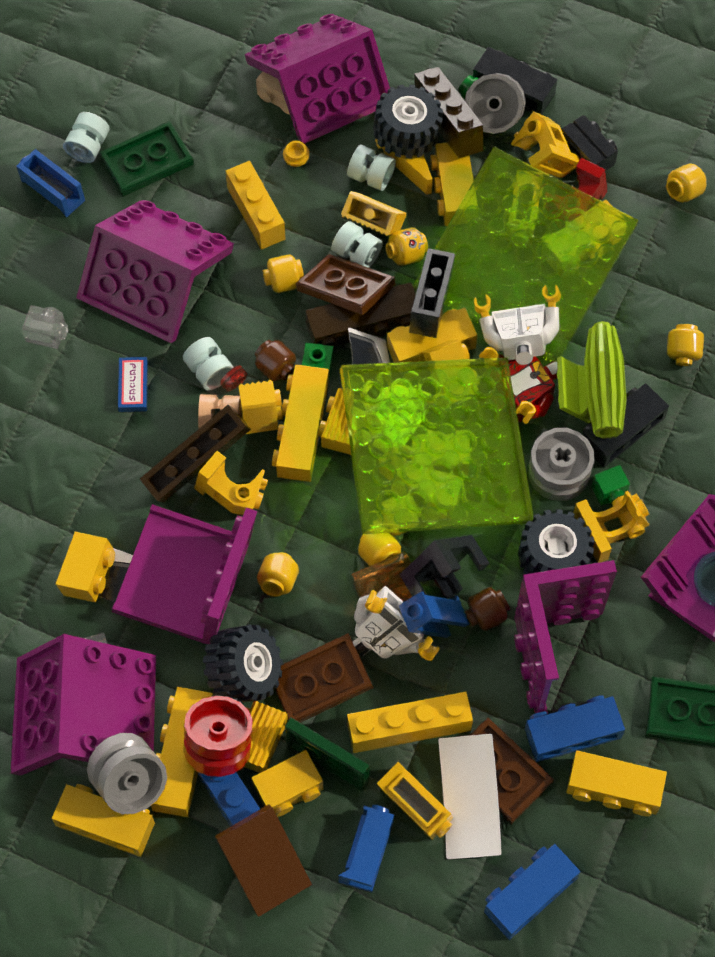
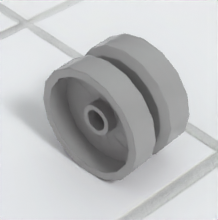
M500 73L485 75L473 82L465 98V102L483 124V132L492 134L504 132L517 124L524 113L526 104L524 91L519 83L509 75ZM493 98L498 99V108H491L490 102L493 101Z
M553 428L543 432L535 440L528 465V476L533 488L543 497L554 501H567L579 496L586 489L594 464L593 448L587 438L578 431L569 428Z
M119 733L105 739L95 748L87 766L88 779L108 806L113 811L121 814H135L147 809L158 800L165 789L167 781L165 765L141 737L133 733Z

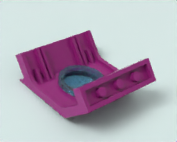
M709 494L640 578L651 591L648 595L650 598L713 642H715V495Z

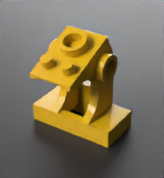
M534 111L525 120L521 130L514 134L515 138L511 142L512 146L520 147L525 151L539 143L540 150L528 158L532 168L559 178H563L576 169V165L580 160L578 155L571 153L560 126L550 118Z
M216 451L199 471L194 489L202 495L207 493L234 514L243 515L246 508L259 510L264 493L259 492V489L265 490L268 482L267 479L263 478L265 470L262 469L255 479L248 484H236L226 476V457Z
M626 491L623 496L616 498L612 502V508L602 512H593L586 499L575 504L574 518L576 520L582 518L585 521L583 527L589 526L592 531L590 537H594L593 555L597 563L609 559L612 549L611 543L626 537L630 539L636 538L645 532L644 528L649 526L646 519L649 511L637 493L631 495L629 491ZM618 517L623 527L608 532L604 523Z

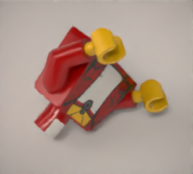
M486 347L479 355V358L486 359L483 363L484 369H489L491 366L495 367L492 370L491 382L517 421H523L527 424L530 419L544 417L554 400L555 383L553 380L557 379V362L554 361L543 367L538 358L534 356L529 364L521 365L516 359L506 360L503 354H498L494 348Z

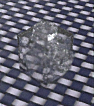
M30 305L22 331L26 342L58 349L60 341L65 340L67 336L68 324L65 323L63 313L53 307L41 308Z

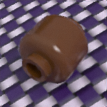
M267 340L256 350L255 365L269 380H287L288 375L294 373L296 356L282 341Z
M487 587L468 598L467 604L469 609L464 612L472 627L478 624L480 629L488 631L507 620V612L510 611V607L500 589L495 591L493 588Z

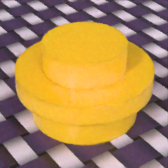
M292 141L283 150L284 161L290 166L299 167L306 164L309 160V149L301 141Z

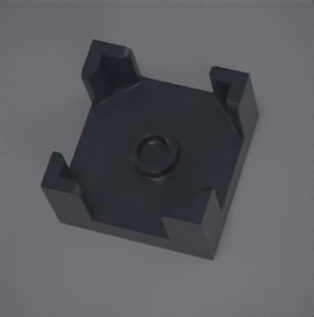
M472 535L434 540L400 574V577L412 597L421 591L424 592V595H427L419 582L434 580L445 598H452L462 590V586L453 572H457L461 568L459 562L467 554L478 571H483L490 563Z

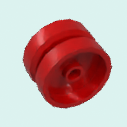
M224 696L203 698L190 707L185 716L183 752L186 761L194 770L207 776L222 777L234 774L245 766L250 758L253 720L249 710L241 702Z

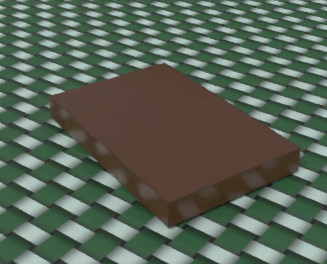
M328 254L296 283L297 291L361 315L366 313L396 285L395 277L331 254Z
M349 633L281 665L282 677L278 678L279 686L275 690L284 711L288 715V720L293 718L301 723L374 687Z
M487 718L469 736L492 734L499 813L512 825L554 782V779L491 719Z
M270 804L215 836L258 917L312 885Z

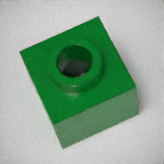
M305 343L302 365L329 369L330 381L333 346Z
M618 465L595 474L591 488L602 506L609 502L612 504L616 498L623 496L629 490L630 483L622 467Z

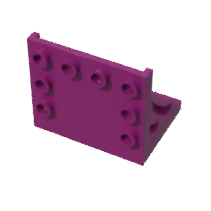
M327 14L320 17V21L315 24L301 25L297 28L296 32L290 35L281 34L274 38V42L267 45H256L251 48V52L244 54L248 65L279 80L299 141L305 144L376 111V104L380 100V96L383 93H387L390 86L372 29L334 14Z
M140 200L95 225L76 298L172 343L177 338L194 277L231 254L234 243L226 240V237L222 234L211 233L202 229L203 227L198 223L187 222L179 218V215L174 212L163 211L150 201Z
M152 504L112 612L204 644H211L209 639L213 635H217L246 555L257 511L246 508L243 517L237 515L232 531Z
M614 560L523 575L514 616L518 633L514 635L517 653L522 652L524 662L520 663L521 675L523 680H528L527 702L529 709L534 708L535 714L547 712L548 715L546 701L551 683L559 679L547 623L563 625L569 623L571 619L593 620L602 615L617 572Z
M62 634L18 657L11 774L24 775L61 758L89 762L91 754L100 743L108 737L119 733H133L141 737L154 752L156 655Z

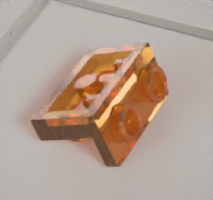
M404 551L352 573L358 597L370 595L372 590L376 591L377 595L386 586L403 602L412 598L411 593L400 577V574L411 564L407 553Z

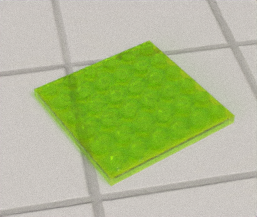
M493 147L435 247V250L455 253L453 274L445 306L456 310L466 308L470 319L480 324L481 314H478L474 309L475 297L479 306L487 304L485 294L490 297L491 308L489 315L492 316L493 311L545 304V307H548V303L543 297L542 289L546 285L547 296H553L556 292L555 285H557L561 293V298L556 303V307H559V331L551 343L546 344L545 353L540 356L551 363L557 362V358L564 354L637 227L638 220ZM421 273L419 274L418 278L416 279L413 285V288L416 291L419 285Z
M508 357L341 366L340 375L362 535L526 524L528 521L532 522L533 510Z

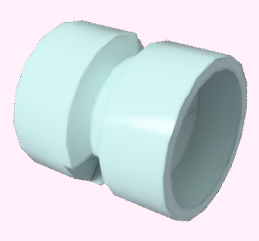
M90 112L79 113L72 127L73 130L70 131L63 144V148L72 158L84 163H91L95 160L101 148L100 145L103 144L110 129L109 125L101 117Z
M359 145L350 160L347 176L361 183L367 180L369 186L383 191L393 175L396 160L383 153L376 155L375 150Z
M348 221L336 234L331 250L344 259L350 257L351 262L370 268L377 259L383 242L370 233L364 234V230L361 227Z
M205 337L194 342L183 355L184 362L192 372L196 373V378L206 390H213L223 385L224 383H221L222 378L234 368L227 357L223 354L221 355V349L211 337Z

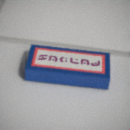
M147 357L119 358V412L147 411Z

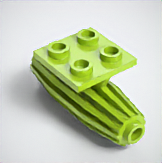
M602 321L595 323L588 330L584 366L577 365L562 356L557 358L558 402L561 410L587 423L591 422L594 435L601 438H612L621 435L624 427L627 402L625 366L615 326Z

